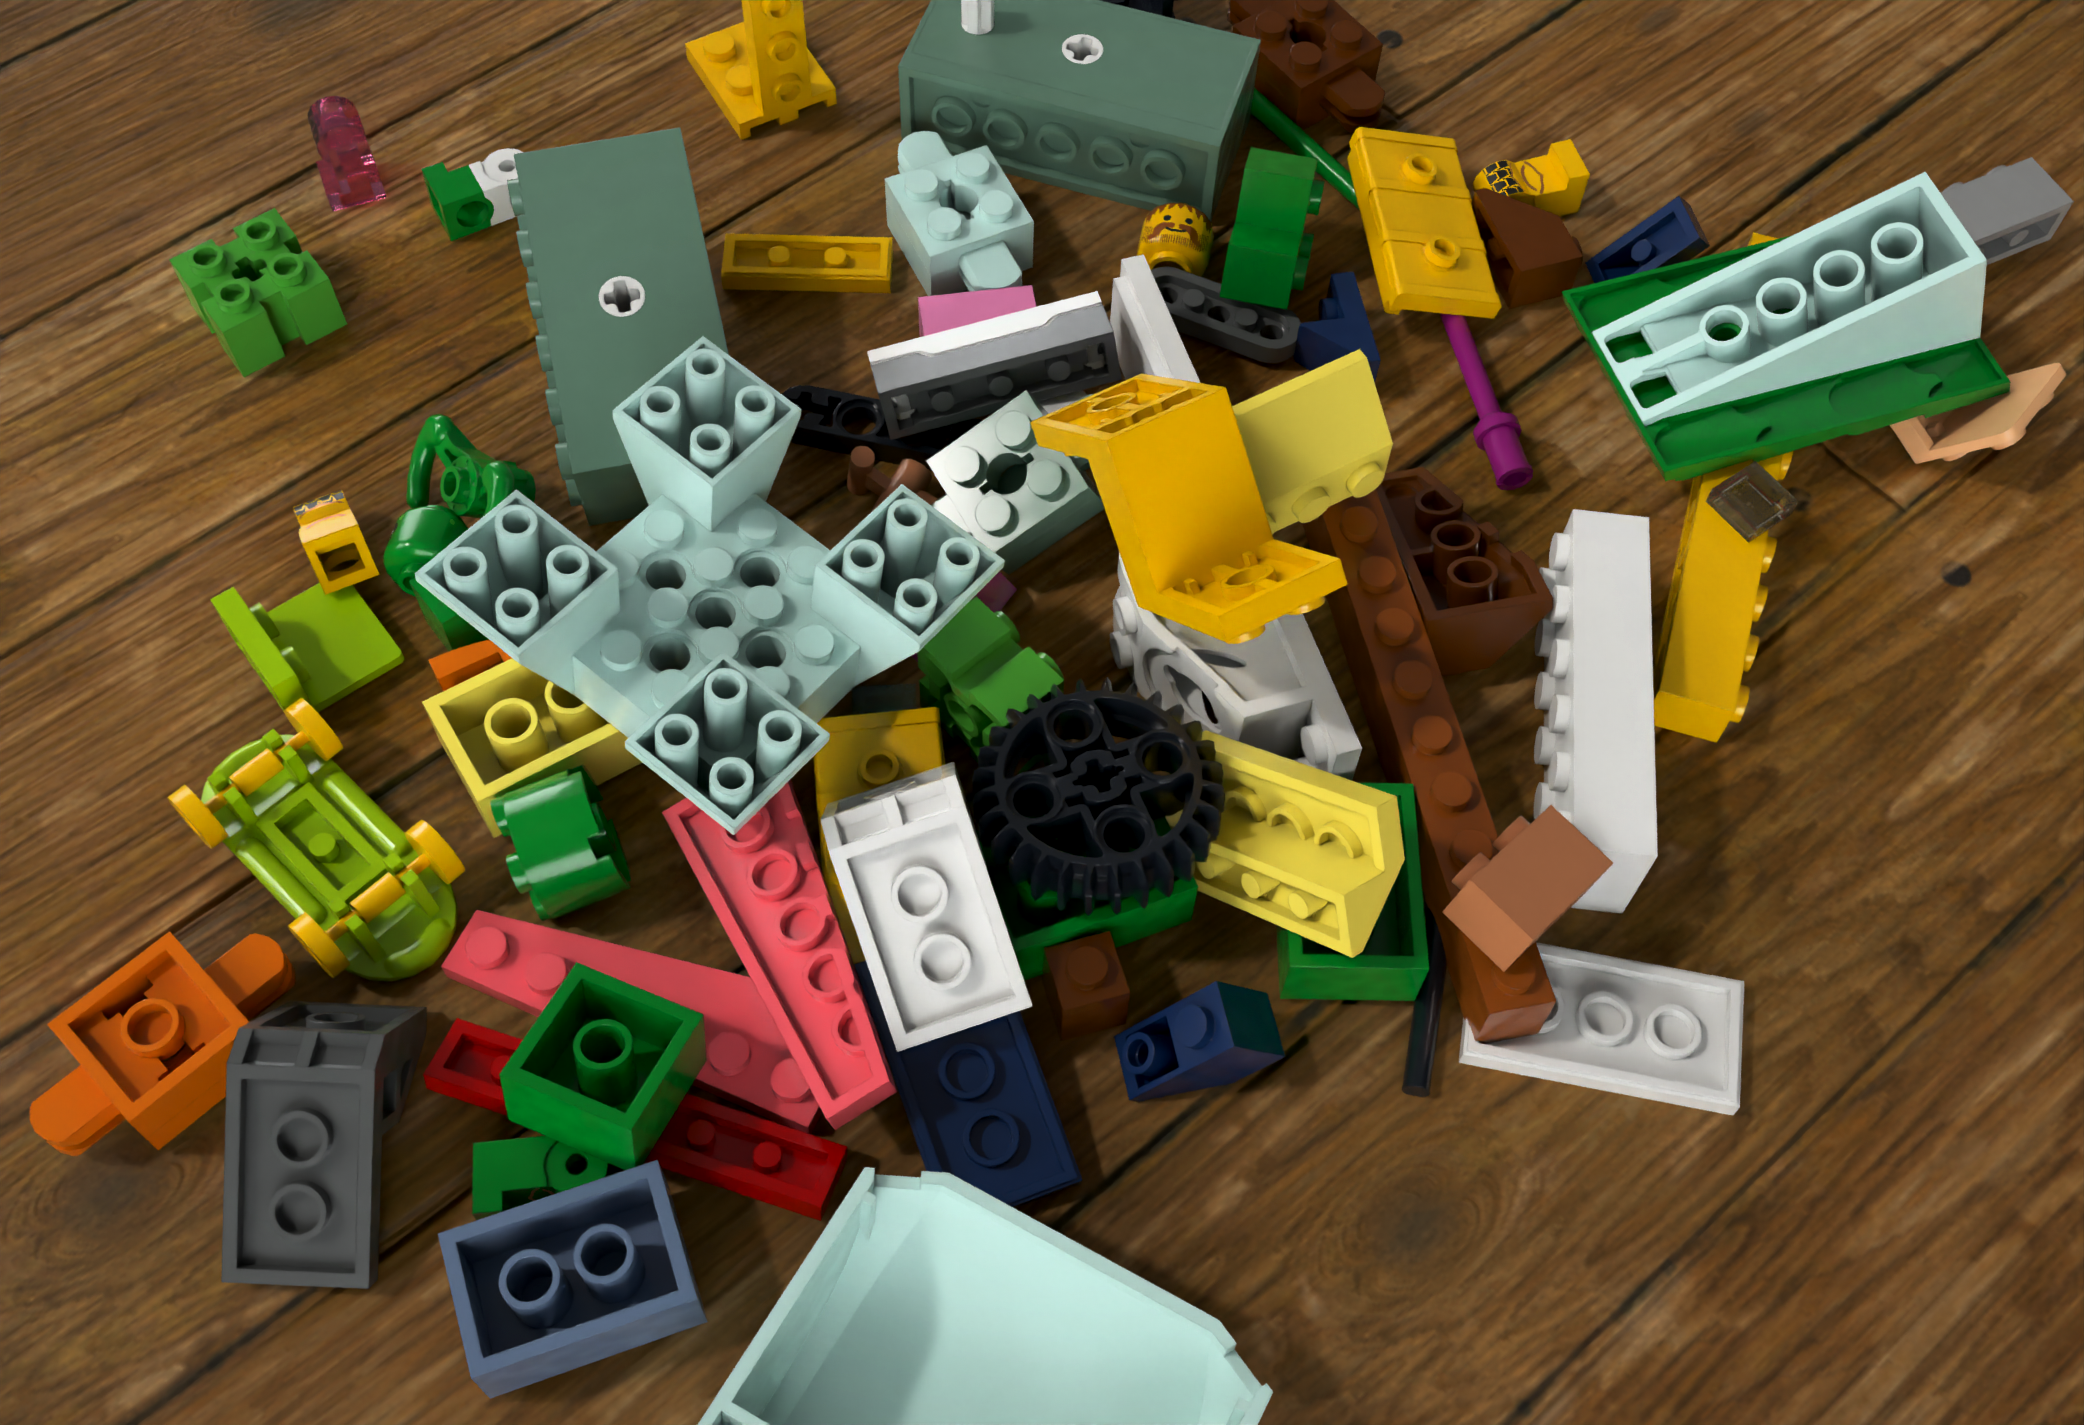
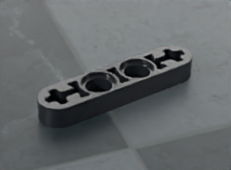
M810 385L790 387L781 393L801 408V414L803 410L813 412L807 413L803 420L799 419L790 442L851 455L854 448L866 446L873 451L875 460L900 465L903 459H912L924 465L929 471H932V469L928 465L927 460L942 450L943 437L950 438V440H947L948 446L982 422L980 419L973 418L927 431L932 435L928 443L921 446H910L905 444L900 438L890 439L880 399ZM833 414V426L828 427L826 423L830 424V415ZM866 418L875 424L873 430L862 435L849 433L844 429V426L851 419Z

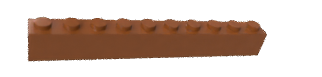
M1375 489L1368 495L1360 498L1351 496L1328 507L1318 518L1302 524L1311 550L1340 558L1348 585L1327 594L1326 598L1387 783H1411L1414 785L1422 890L1427 907L1433 913L1442 938L1447 968L1464 1020L1467 1018L1475 1042L1479 1041L1478 1043L1481 1044L1538 1034L1554 1007L1556 998L1536 942L1503 972L1442 913L1460 891L1451 882L1453 878L1478 853L1482 852L1489 860L1495 857L1499 851L1492 844L1499 836L1377 490Z

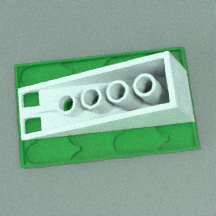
M1926 172L1792 236L1562 291L1564 303L1571 313L1578 330L1584 336L1600 365L1602 373L1610 382L1624 407L1627 417L1637 430L1650 453L1653 463L1660 471L1665 482L1670 480L1684 481L1751 459L1756 463L1846 434L1860 435L1921 415L1928 418L2010 392V380L1981 339L1987 259Z

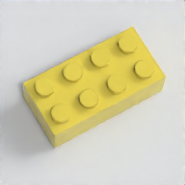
M513 658L422 701L443 748L493 838L502 833L493 816L490 805L491 800L501 797L512 790L582 764L588 769L598 786L643 763L625 749V741L628 738L575 695L524 667Z

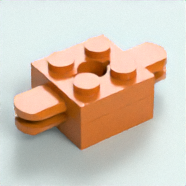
M169 931L50 1021L47 1025L80 1065L31 1103L30 1122L35 1133L60 1153L79 1156L123 1121L127 1120L157 1150H160L226 1097L227 1061L238 1029L249 1023L295 985V969L280 945L268 936L256 933L250 934L203 970ZM186 1042L184 1049L177 1056L168 1061L161 1062L162 1060H166L171 1056L175 1055L184 1046V1043Z

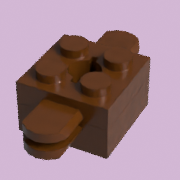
M1229 0L1230 7L1228 9L1227 21L1233 25L1232 33L1261 40L1254 87L1302 130L1309 128L1328 116L1335 119L1349 133H1354L1358 127L1374 128L1378 124L1385 98V90L1375 80L1383 43L1334 0Z

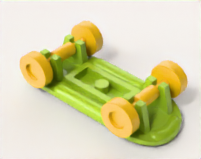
M299 698L284 710L287 719L298 732L296 735H279L272 729L262 736L261 739L249 742L232 752L207 778L201 800L186 785H183L167 797L179 815L209 848L213 849L223 842L291 914L295 920L288 925L289 930L311 957L332 978L346 970L368 980L396 981L415 976L429 968L447 950L456 930L458 912L454 891L450 883L465 872L464 865L448 843L426 821L420 820L404 833L331 759L343 749V745L326 721L303 698Z

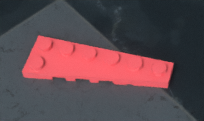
M791 779L735 835H732L688 798L662 812L831 1126L837 1130L895 1094L897 1089Z
M480 910L475 911L441 966L448 978L539 1017L575 963H580L704 1015L707 1061L694 1080L693 1086L784 1126L808 1134H812L822 1114L820 1106L750 977Z

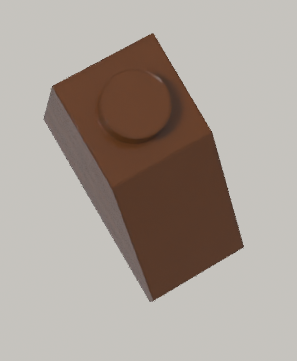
M1486 188L1475 190L1471 203L1481 239L1484 241L1487 252L1486 257L1493 281L1508 308L1512 309L1563 296L1562 291L1572 289L1578 269L1582 265L1583 254L1579 241L1570 235L1560 216Z

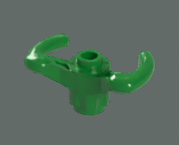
M434 414L426 419L417 437L408 471L406 502L410 508L423 507L429 504L430 480L436 453L446 467L440 483L441 496L447 502L449 509L454 511L456 515L481 519L516 489L534 503L536 487L534 478L529 471L518 469L516 462L495 460L477 450L457 428L450 417L443 414Z

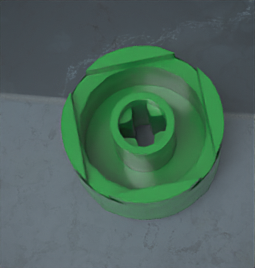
M583 764L512 790L490 801L493 816L504 837L511 835L516 849L515 853L506 856L512 880L521 894L529 891L533 906L542 921L550 918L555 919L631 888L628 881H631L630 870L613 820H607L598 803L604 799L593 777Z

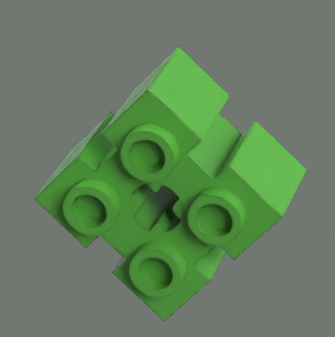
M275 208L234 227L233 230L237 239L219 247L210 239L169 259L191 306L212 334L216 333L222 348L243 377L285 357L282 345L299 336L308 345L347 325L330 279L307 250L302 252L296 235Z
M976 596L917 653L918 668L926 674V676L919 680L920 706L922 708L938 707L941 727L953 739L959 736L970 747V756L978 763L979 749L989 746L991 727L1000 726L1009 729V722L1006 718L1008 709H1015L1021 713L1028 714L1027 698L1029 694L1034 695L1043 703L1051 700V687L1053 684L1057 685L1062 693H1064V677L1058 665L1047 654L1043 652L1036 654L1029 646L1023 650L1017 644L1020 642V634L1010 618L1001 611L993 613ZM1037 754L1032 757L1018 774L1029 770L1043 759V756Z

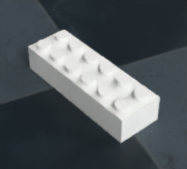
M1573 509L1564 532L1554 533L1549 552V568L1541 567L1539 570L1553 597V609L1544 619L1539 621L1535 637V655L1544 657V672L1539 673L1536 681L1534 704L1536 709L1544 710V726H1540L1536 734L1534 761L1535 764L1544 765V782H1539L1536 789L1534 819L1552 805L1613 862L1612 866L1571 908L1622 914L1658 857L1649 517Z

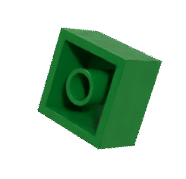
M576 962L499 1074L508 1120L621 1169L628 1170L643 1165L707 1061L704 1015Z

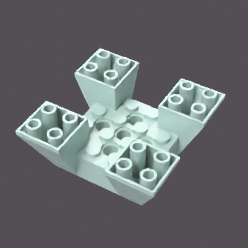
M702 336L612 410L614 423L649 506L597 551L592 549L516 489L415 572V578L419 584L519 664L575 695L628 738L625 741L626 750L732 835H735L829 741L830 733L817 723L854 686L919 652L1004 567L1005 560L903 484L891 493L831 550L826 548L766 502L801 417V408Z

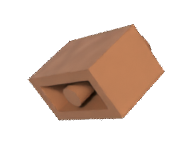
M1552 805L1531 824L1523 816H1519L1493 842L1492 845L1499 853L1491 860L1482 852L1478 853L1451 881L1460 891L1442 911L1503 972L1565 914L1613 864L1607 856Z

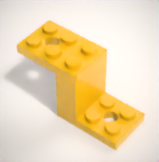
M1141 373L1030 422L1038 446L1063 452L1065 456H1078L1088 459L1138 607L1228 644H1238L1260 636L1266 629L1264 624L1285 614L1299 615L1319 608L1325 603V595L1348 585L1340 558L1273 538L1226 387Z

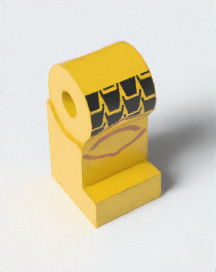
M1568 139L1551 143L1548 155L1515 163L1504 160L1490 164L1476 176L1473 182V190L1475 192V190L1486 188L1558 216H1564L1579 211L1590 173L1572 140Z
M342 490L293 507L301 527L298 533L302 545L325 595L380 575ZM358 560L357 563L347 569L330 571L342 562Z

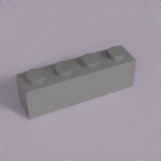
M2032 157L2010 166H1997L1985 176L1964 184L1962 182L1954 183L1941 192V195L1987 259V265L2050 240L2074 203L2068 194Z

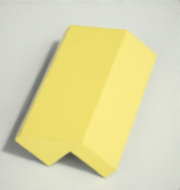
M1207 730L1203 731L1202 740L1214 741L1216 750L1215 761L1222 764V787H1224L1225 802L1224 811L1221 813L1220 832L1217 840L1211 841L1207 862L1195 861L1193 876L1198 885L1197 891L1351 958L1363 952L1405 860L1397 796ZM1183 810L1172 816H1165L1171 830L1178 823Z

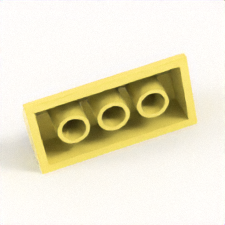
M1360 349L1232 406L1272 535L1274 532L1298 521L1301 523L1310 522L1322 515L1328 507L1351 496L1355 498L1366 496L1383 482L1393 442L1368 359Z

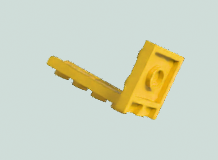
M741 0L744 22L685 43L688 61L741 140L751 137L750 128L776 119L779 125L788 123L799 118L798 110L823 101L827 107L837 104L835 86L807 48L802 0Z

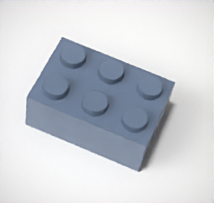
M658 1160L438 1233L470 1376L490 1399L708 1322L670 1188Z

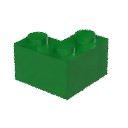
M1251 147L1244 168L1236 220L1228 244L1219 297L1287 310L1291 290L1303 291L1314 240V234L1304 232L1307 214H1319L1325 181L1314 179L1318 159Z

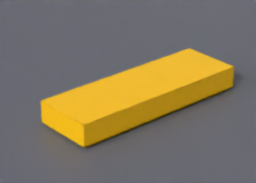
M726 233L721 270L723 289L891 293L892 237Z

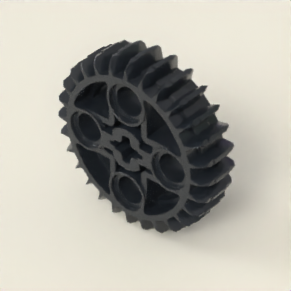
M1108 677L1103 681L1101 690L1087 691L1084 681L1080 678L1076 683L1075 693L1064 695L1057 685L1053 684L1050 701L1043 703L1034 695L1029 694L1027 698L1028 714L1021 713L1015 709H1008L1006 718L1009 722V729L1000 726L991 727L989 746L979 749L978 769L974 770L972 777L974 795L972 800L973 816L976 824H978L979 839L982 847L991 849V860L994 867L1002 868L1008 866L1009 880L1012 886H1017L1031 878V895L1034 901L1041 898L1048 890L1057 892V907L1060 911L1065 908L1071 897L1083 900L1084 910L1088 916L1092 914L1097 900H1109L1113 912L1118 915L1121 912L1123 898L1133 896L1140 906L1145 909L1148 905L1150 888L1154 887L1164 896L1170 897L1174 887V876L1190 882L1194 875L1195 861L1207 862L1211 841L1217 840L1221 826V813L1224 811L1222 764L1215 761L1216 750L1214 741L1202 740L1203 730L1201 722L1192 721L1184 724V708L1182 704H1177L1164 711L1162 709V695L1160 691H1156L1147 700L1137 697V685L1133 682L1125 693L1113 692L1111 681ZM1112 736L1128 740L1116 744ZM1077 739L1082 741L1072 743L1066 742L1065 740ZM1037 754L1043 756L1045 767L1018 774L1032 757ZM1164 771L1169 772L1170 775L1161 776L1152 772ZM1183 810L1175 827L1166 835L1158 836L1153 820L1172 816ZM1031 812L1045 814L1044 816L1038 818H1029L1023 816ZM1081 844L1086 857L1072 855L1061 850ZM1124 845L1136 850L1123 853L1117 852L1112 848Z

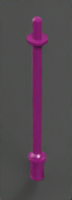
M1439 313L1480 419L1473 431L1477 447L1486 451L1496 478L1495 482L1499 489L1514 490L1520 488L1533 478V469L1527 461L1518 438L1522 429L1517 416L1512 413L1502 412L1465 316Z

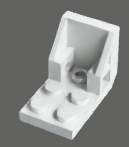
M954 762L826 805L821 817V824L828 851L897 1052L1032 1007V1001L987 870L985 857Z

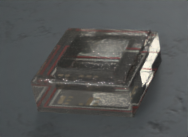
M1756 461L1712 488L1706 499V502L1748 543L1790 516L1799 503L1793 495Z

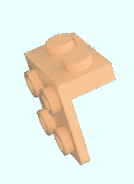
M2053 363L2007 375L2011 382L2010 392L1928 418H1925L1924 415L1892 424L1890 427L1915 464L1941 458L1944 461H1952L1964 456L1968 452L1989 447L1993 450H2001L2015 444L2026 434L2027 430L2025 427L2036 413L2054 398L2053 392L2065 378L2066 372L2060 363Z

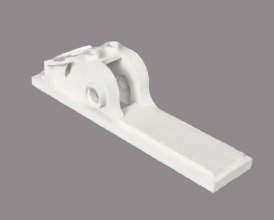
M1144 254L1121 259L1120 277L1113 278L1110 324L1114 331L1119 365L1125 379H1130L1142 373L1200 383ZM1119 552L1118 579L1120 586L1115 599H1113L1114 632L1110 633V646L1117 667L1119 669L1127 667L1132 682H1135L1137 685V691L1146 700L1156 691H1160L1162 695V709L1164 711L1177 704H1182L1184 708V724L1200 721L1203 731L1207 730L1349 780L1353 779L1362 746L1303 614H1285L1264 624L1266 629L1260 636L1243 643L1228 644L1138 607ZM1202 691L1212 705L1215 717L1218 719L1217 724L1212 723L1206 713Z

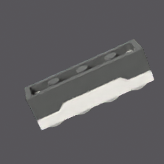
M1098 291L867 351L891 440L992 414L1026 390L1038 402L1122 379L1114 331Z

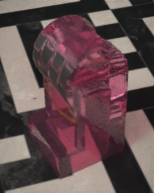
M327 96L317 100L308 111V122L317 151L323 159L316 161L332 212L386 198L387 196L366 133L354 103L340 96Z

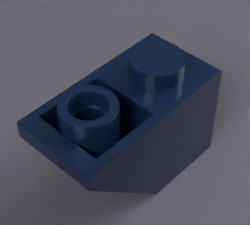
M1219 981L1213 982L1114 1036L1129 1100L1137 1102L1231 1084L1285 1057L1268 993Z

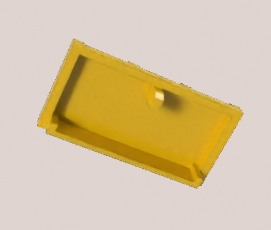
M1358 127L1349 141L1351 151L1347 157V162L1384 311L1389 314L1399 315L1403 309L1494 319L1502 305L1487 261L1486 248L1480 236L1471 204V195L1466 186L1457 155L1458 150L1455 140L1445 137Z
M938 707L822 718L817 723L830 733L829 741L813 756L822 872L854 964L866 961L828 851L821 817L828 803L945 765L940 711Z

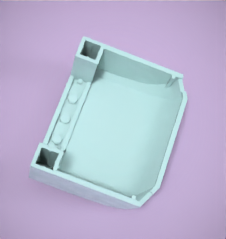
M865 1167L698 1425H1258L1273 1391L1267 1383L1263 1386L1259 1383L1235 1351L1237 1343L1217 1318L950 1173L921 1171V1177L875 1174V1168Z

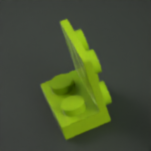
M318 583L269 612H266L260 602L248 608L234 587L210 599L234 642L283 712L299 698H303L317 712H320L404 661L401 649L353 585L325 595L321 584Z

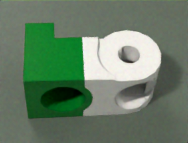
M510 148L497 150L491 153L483 162L478 161L449 172L443 162L421 169L431 206L451 241L517 217L513 212L507 180L518 178L514 154L523 153L522 151Z

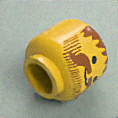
M1167 203L1157 206L1145 218L1137 256L1144 254L1150 270L1158 267H1174L1201 277L1209 263L1214 238L1212 223L1202 211L1185 203Z

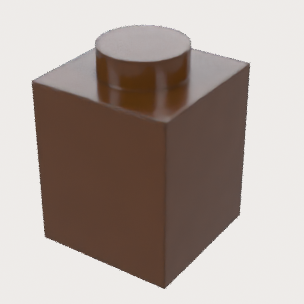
M1110 931L1043 949L1042 983L1060 1041L1126 1024L1130 990Z

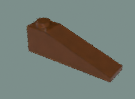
M1424 467L1385 473L1383 482H1381L1376 490L1441 675H1457L1490 668L1553 609V597L1537 565L1522 550L1512 553L1499 541V531L1488 521L1478 524L1464 512L1463 500Z

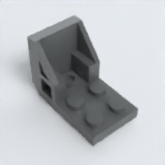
M289 1001L238 1029L227 1061L221 1282L369 1289L378 1280L382 1135L400 1122L426 1037L427 1007Z

